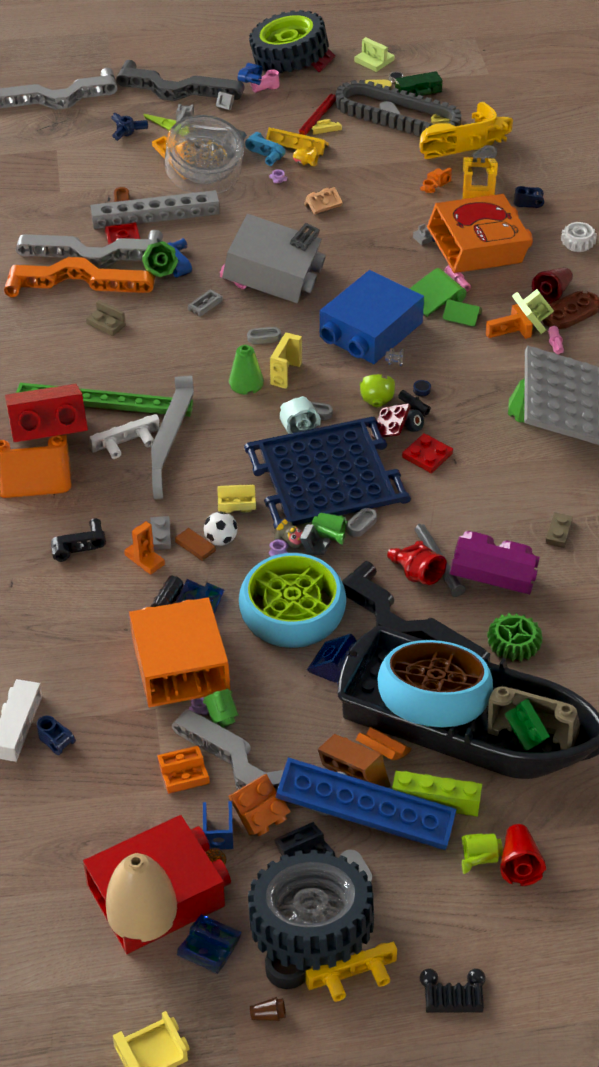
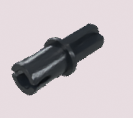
M405 390L398 394L400 400L411 406L410 409L420 411L424 417L429 414L431 407L423 403L419 397H414Z

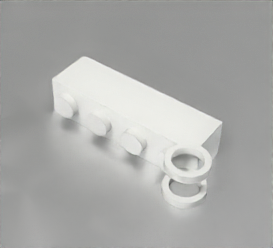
M16 679L14 686L10 687L8 700L2 706V715L0 717V759L17 762L42 698L40 683Z

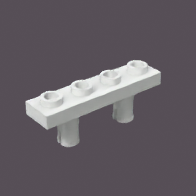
M157 414L146 416L134 422L131 421L125 425L113 427L110 430L89 436L90 449L94 453L107 448L112 459H117L121 456V451L117 444L141 437L145 447H151L154 442L151 433L159 430V417Z

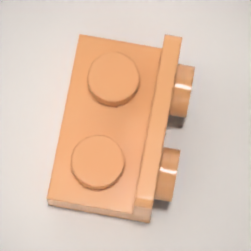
M333 187L308 194L304 204L305 206L309 205L315 215L342 206L343 202L336 188Z

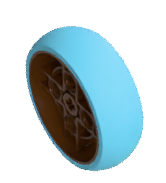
M421 640L402 644L385 657L378 673V688L386 706L397 716L424 726L452 727L471 722L483 713L489 704V698L493 691V679L486 662L472 650L450 642Z

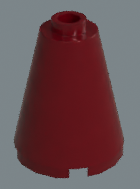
M566 267L539 272L532 280V292L538 290L548 304H551L560 299L572 281L573 274Z

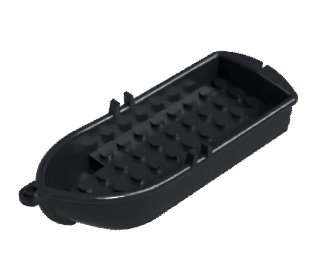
M376 626L359 638L349 651L350 655L355 657L346 656L342 665L337 695L342 701L344 719L369 728H375L383 733L501 775L518 779L539 778L579 761L588 760L599 755V712L588 701L558 683L508 668L505 658H502L500 665L491 663V653H487L484 661L491 672L493 690L501 686L568 703L576 708L581 725L580 734L574 747L560 750V745L553 743L554 735L548 733L550 737L547 740L525 751L513 729L512 731H508L507 728L499 731L498 736L488 734L489 704L483 713L473 721L452 727L424 726L407 721L394 714L386 706L379 692L378 673L385 657L396 647L423 639L384 626Z

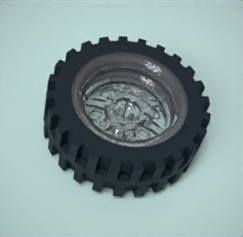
M311 850L309 854H302V851L295 852V856L288 857L287 854L281 856L280 861L277 863L271 861L267 864L268 869L266 871L261 869L257 873L258 880H252L251 890L248 891L250 930L252 931L254 942H258V949L262 953L268 951V958L272 961L278 958L281 960V965L288 967L290 964H294L299 970H304V966H313V970H320V966L327 964L331 968L336 966V962L339 960H343L344 963L350 960L351 953L359 954L362 951V943L367 944L369 942L370 933H373L374 929L372 883L368 881V875L364 870L359 872V865L352 862L349 864L347 862V857L340 855L337 858L333 856V852L328 851L325 854H318V850Z

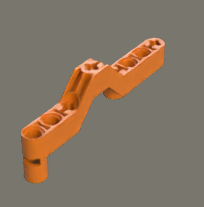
M67 257L51 266L13 265L10 268L4 292L9 297H16L19 294L20 287L52 288L66 279L85 280L91 289L96 291L149 293L153 290L155 276L148 271L98 269L86 258Z

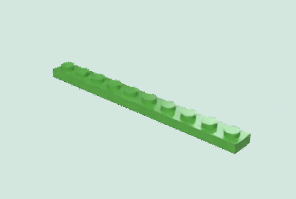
M20 383L16 393L57 386ZM79 388L83 395L84 406L166 414L172 397ZM191 400L185 416L187 417L191 415L193 400Z

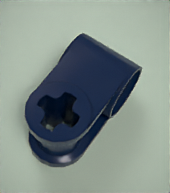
M518 186L515 189L513 204L517 207L540 208L544 205L543 190L539 187Z
M45 715L38 719V737L56 755H60L64 748L76 742L73 733L52 716Z

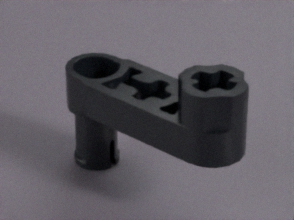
M94 518L89 521L91 531L54 537L51 540L53 559L63 562L70 557V553L104 547L106 545L104 531H102L101 520Z

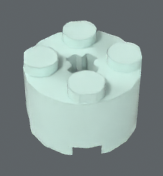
M301 396L281 405L280 420L288 434L315 429L317 426H320L321 418L311 401L306 397Z

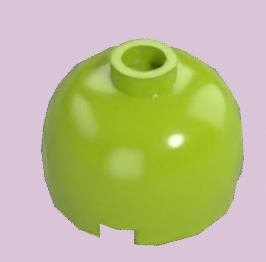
M380 374L366 376L363 378V382L360 381V394L366 403L373 407H381L392 400L395 394V381L387 376V379L382 378Z

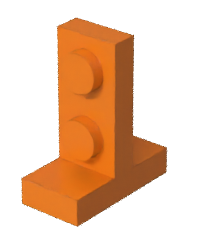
M515 304L512 305L511 315L487 321L486 336L492 338L520 331L525 339L531 338L533 324L519 305Z
M145 521L132 530L133 544L124 550V554L151 575L165 565V559L154 552L152 525Z

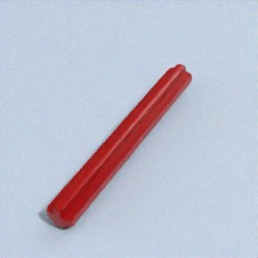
M331 93L299 129V134H308L336 101L335 94Z

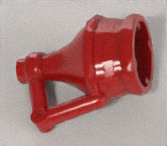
M416 541L414 545L403 549L391 548L387 553L388 559L393 563H400L404 567L405 576L411 582L432 585L438 582L446 571L447 560L445 557L425 546L423 541Z

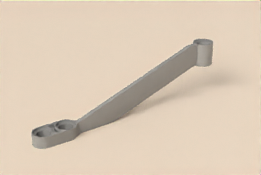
M193 376L175 377L176 391L151 446L154 499H163L162 468L194 395Z

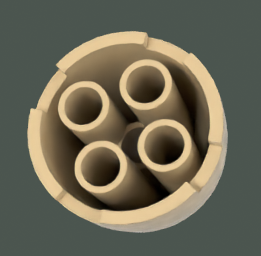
M135 853L127 856L119 863L110 878L106 896V913L109 925L117 935L122 938L141 939L142 942H146L164 935L173 925L172 922L177 913V900L174 888L165 870L147 855Z

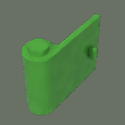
M436 268L409 288L424 296L423 315L426 317L445 304L447 299L462 302L466 298V290L440 268Z

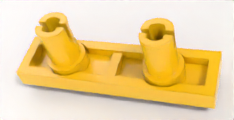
M394 941L381 943L375 948L366 951L362 950L359 954L354 953L351 955V959L345 963L343 960L337 961L334 967L329 968L327 964L320 966V970H313L312 966L309 970H306L308 990L327 985L333 1001L338 1002L346 997V992L340 980L371 970L379 987L385 986L390 983V977L384 965L397 961V947Z

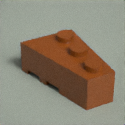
M336 734L332 735L318 748L322 765L334 772H343L348 776L383 787H391L383 761L384 758L378 751L368 749L362 744H357L346 737Z

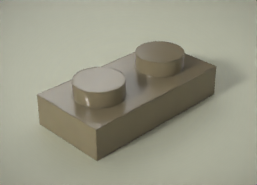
M554 512L545 544L564 548L573 516Z

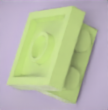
M365 37L362 39V52L354 57V62L377 72L393 62L395 55L388 52V47Z
M535 290L525 299L516 292L512 297L541 334L545 332L546 328L541 321L554 312L552 307L538 290Z

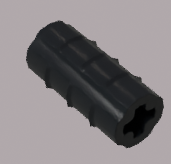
M169 576L166 582L163 583V587L159 590L158 595L155 596L151 607L173 604L184 586L183 581L177 576Z

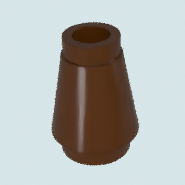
M274 997L251 1005V1020L280 1021V1019L286 1018L284 999Z

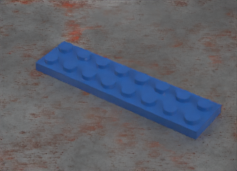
M289 757L275 798L443 850L447 848L456 813L455 808Z

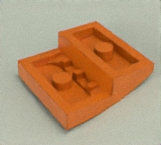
M372 727L369 728L367 734L359 732L356 741L378 751L391 760L403 758L412 749Z
M199 745L157 755L168 794L210 784Z

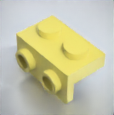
M255 485L217 487L218 511L231 513L241 510V512L256 510Z

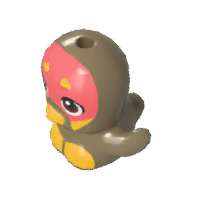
M283 519L273 532L275 534L274 540L283 538L290 547L298 548L302 545L300 537L303 531L293 526L291 522Z

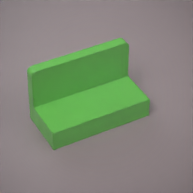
M447 299L443 319L475 327L478 315L482 313V308Z

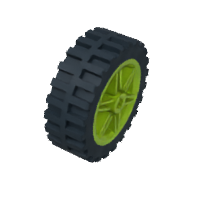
M291 10L288 13L281 12L279 15H272L271 18L264 19V22H259L257 28H253L252 33L249 35L255 64L262 66L263 71L277 70L279 73L284 71L289 73L292 70H301L305 66H311L313 62H318L319 58L324 56L329 47L324 20L317 13L312 14V11L304 12V10H299L295 12V10Z

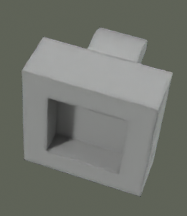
M219 91L216 106L231 110L234 95Z
M425 224L419 225L418 230L413 232V238L421 245L432 242V235L428 228L425 227Z

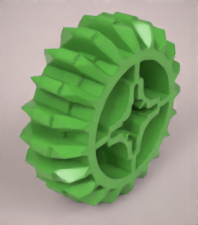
M508 613L507 616L501 614L499 619L495 618L489 626L487 634L488 644L492 652H496L497 657L510 658L512 662L515 659L521 662L523 658L529 660L531 656H535L541 648L543 638L538 622H533L532 618L527 619L525 614L518 616V613L515 615Z

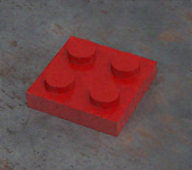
M423 433L402 452V458L432 474L453 454V448Z

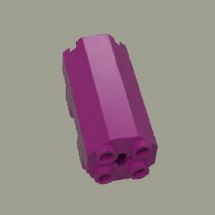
M466 531L462 536L458 537L449 574L530 595L533 587L531 581L535 582L538 572L534 568L538 567L540 557L535 556L532 553V548L528 545L506 540L501 545L496 546L491 536Z

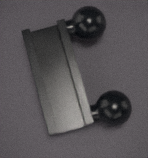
M431 968L424 969L420 974V982L425 986L426 1013H483L482 986L486 981L485 973L481 969L474 968L468 972V983L465 986H462L461 983H457L455 986L447 983L443 986L442 983H438V974L435 970Z

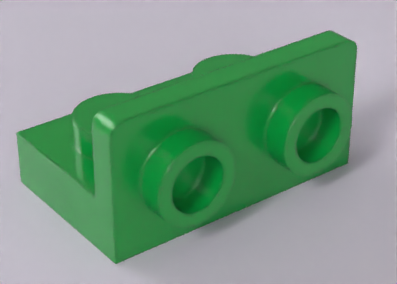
M529 699L520 702L515 708L505 713L506 719L525 751L543 743L550 737Z

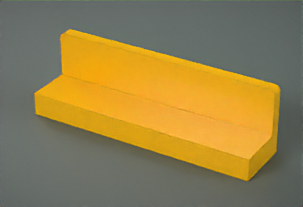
M271 127L268 128L266 140L278 143L285 148L294 150L304 149L309 152L316 147L320 156H323L325 146H329V143L324 139Z

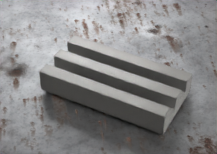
M210 289L190 303L188 310H193L194 314L198 313V316L201 317L222 302L223 296Z

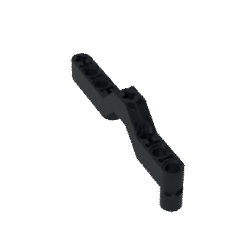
M363 562L353 573H350L342 580L346 597L374 613L376 626H384L423 640L454 643L472 650L483 660L488 652L484 648L434 618L405 621L390 612V606L394 604V598L390 592L370 581L377 573L375 566L371 562Z

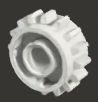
M574 222L565 226V230H562L561 235L563 245L575 252L589 250L593 247V244H596L597 239L595 229L583 222Z

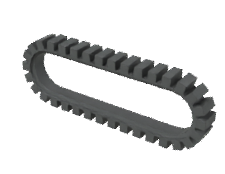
M352 80L351 84L345 82L343 86H339L336 90V105L340 112L344 114L348 112V116L351 117L356 114L358 119H362L364 116L365 121L372 119V123L376 124L381 121L382 126L389 124V128L393 129L397 126V130L403 131L406 129V132L410 134L414 131V135L419 136L426 128L434 124L351 101L347 98L353 95L369 96L432 115L436 114L437 116L449 119L450 122L448 123L454 126H461V111L456 109L454 105L449 106V103L443 102L440 104V101L436 99L433 102L432 98L429 97L424 100V96L418 95L415 97V94L411 92L407 95V91L404 90L399 93V89L393 88L391 90L389 86L382 88V84L379 83L374 86V82L371 81L366 84L365 80H360L359 83L356 80Z

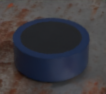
M418 380L413 385V392L418 396H427L431 392V384L425 380Z

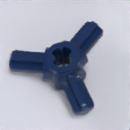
M113 113V116H111V119L117 126V130L112 135L116 141L123 136L132 135L134 130L148 129L147 120L133 121L130 116L121 117L117 113Z

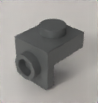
M310 524L306 525L300 537L307 554L324 555L331 543L329 538H320L315 526Z

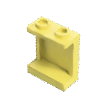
M285 332L270 357L271 385L282 388L288 387L289 365L300 367L302 364V336Z
M167 1011L162 1013L160 1021L124 1037L121 1031L113 1035L114 1047L124 1067H177L188 1061L187 1051L190 1050L185 1037L180 1038L177 1032L179 1027L175 1018H170Z

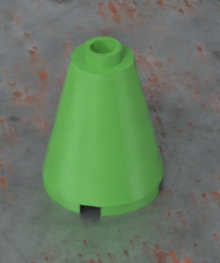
M249 345L238 347L233 361L229 384L236 393L243 395L251 391L256 393L264 385V378L255 351Z

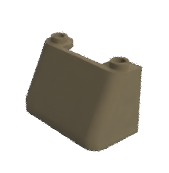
M503 686L497 687L492 691L489 698L488 734L498 736L499 731L506 728L508 731H512L505 713L515 708L520 702L529 699L546 731L554 735L553 743H558L561 747L560 750L575 746L580 734L581 724L577 710L573 705Z

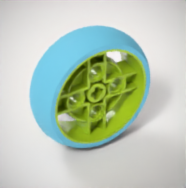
M302 553L278 554L261 561L249 571L239 593L240 612L248 628L263 641L285 648L309 646L329 636L342 620L346 607L344 585L336 571L321 559ZM321 590L325 591L331 599L328 606L322 603ZM258 594L263 597V610H260L254 603V599Z

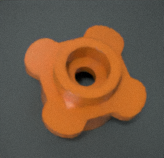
M426 179L423 181V186L420 187V190L426 193H434L438 184L432 179Z

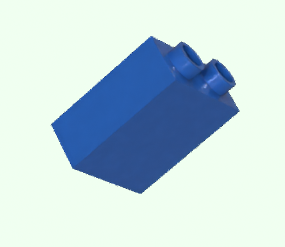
M368 270L320 310V337L328 344H335L343 348L355 358H362L375 364L423 323L424 296Z

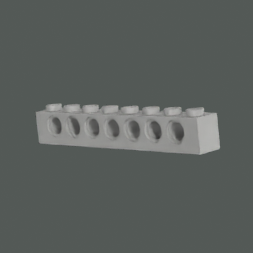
M216 190L90 205L94 229L134 222L142 224L220 214Z

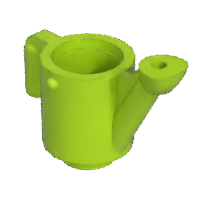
M494 833L462 836L465 859L462 860L463 874L468 873L472 867L479 864L497 863L498 857H502V841L497 839Z

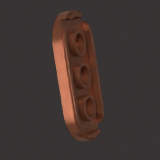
M583 291L569 294L549 304L554 312L542 320V322L548 327L556 326L558 329L571 327L599 312V297L592 292L583 293Z

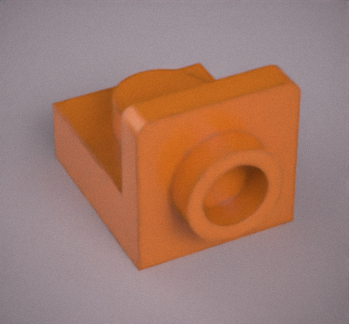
M450 167L445 170L437 168L427 174V179L434 180L441 187L451 182L452 169Z

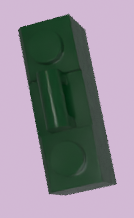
M437 71L395 78V88L399 89V93L404 90L407 91V95L411 92L417 97L418 95L425 96L442 92L443 80Z

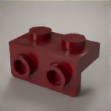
M328 49L324 56L319 58L318 62L311 63V66L318 72H321L336 55Z

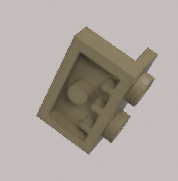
M101 301L96 302L97 310L86 318L88 325L111 336H114L126 326L125 313Z

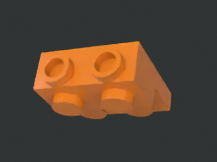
M263 774L228 796L249 835L257 834L261 836L270 830L268 828L269 825L272 823L278 825L287 820L286 815L290 813L286 802L275 798L277 792L267 774Z

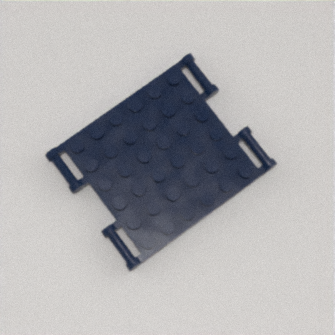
M367 417L248 442L244 445L245 452L249 455L253 465L252 471L254 475L261 476L268 472L277 494L264 499V503L269 508L274 521V529L283 520L280 519L276 504L279 503L284 512L285 519L291 522L293 526L312 522L314 516L318 517L320 512L341 516L359 512L364 508L373 509L400 502L406 504L411 501V496L406 492L400 478V471L398 469L385 471L376 449H385L387 442L382 438L375 417ZM367 427L371 428L375 440L371 439ZM255 450H260L264 464L259 463ZM389 479L394 481L399 494H395Z

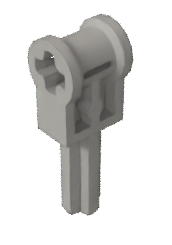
M178 104L176 123L181 127L185 124L186 120H191L194 117V104H191V106Z

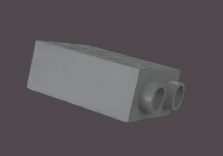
M247 214L227 252L222 278L298 303L303 291L311 293L317 274L312 273V271L320 273L326 257V254L318 252L322 239L316 237L308 248L303 251L301 246L297 248L296 244L290 245L291 239L298 232L297 230ZM303 233V234L301 235V237L298 239L299 241L301 240V238L304 236L305 233Z

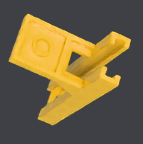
M463 157L462 199L495 195L498 162L495 158H485V163H483L481 158H477V162H473V157ZM471 167H486V172L488 173L487 186L471 185L473 175Z

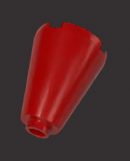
M514 824L507 829L500 865L503 879L512 885L513 882L520 883V886L535 884L542 879L543 873L546 871V863L528 828L522 824Z

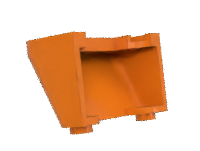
M66 434L52 436L48 440V446L11 449L8 441L0 440V497L11 498L65 493L71 489V465Z

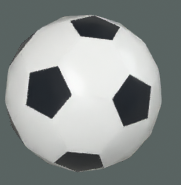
M226 512L212 513L204 523V534L208 541L214 545H227L234 540L237 534V522L232 515Z

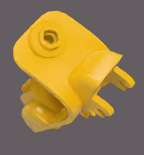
M480 102L477 105V112L472 113V119H475V123L454 126L451 123H437L426 128L420 136V152L424 154L425 159H431L480 149L484 146L492 145L495 140L499 143L502 140L506 142L507 137L505 135L512 131L513 119L497 117L492 107L485 102Z

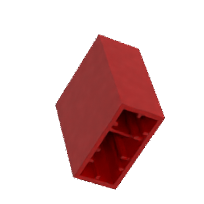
M77 384L5 395L13 442L88 431L83 395Z
M178 815L83 860L87 886L107 921L106 896L110 878L119 863L127 856L135 853L149 856L165 870L171 880L177 900V913L172 922V927L164 935L146 942H142L141 939L122 938L114 932L126 954L225 907L224 887L231 884L229 872L221 859L214 862L210 861L205 853L210 850L205 833L200 826L190 829L182 815Z

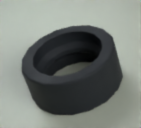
M267 952L265 958L266 976L273 985L282 989H293L305 982L306 970H309L310 966H304V970H299L294 974H280L274 969L275 961L268 958Z

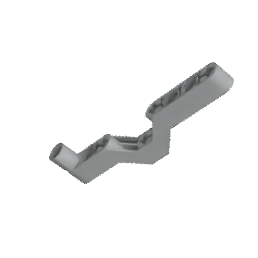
M104 68L101 71V76L77 79L67 89L50 90L39 84L0 88V108L42 104L55 110L70 108L82 98L116 93L117 84L113 70L111 68Z
M152 230L149 233L148 239L120 238L103 248L86 247L79 238L74 236L24 234L18 239L16 252L21 256L86 258L98 269H103L119 260L142 261L148 245L161 242L163 234L159 230Z
M186 709L172 724L176 734L197 746L199 745L200 748L232 765L237 790L263 774H267L277 792L284 770L266 773L249 764L247 755L251 751V746L243 738L189 709ZM314 810L315 812H317V813H319V814H321V815H323V816H327V815H328V814H326V813H322V812H319V811Z

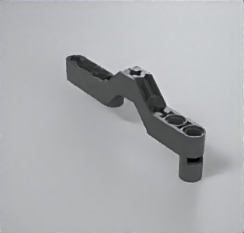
M126 60L116 77V82L120 86L148 89L160 99L176 101L191 95L218 98L219 91L234 95V100H238L245 89L244 84L238 80L192 76L179 82L163 80L156 71L136 69L137 66L133 60Z

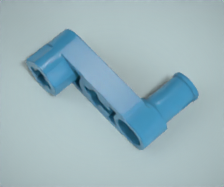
M255 132L245 141V146L248 150L267 156L265 163L268 166H272L286 154V150L282 145L264 139L260 132Z

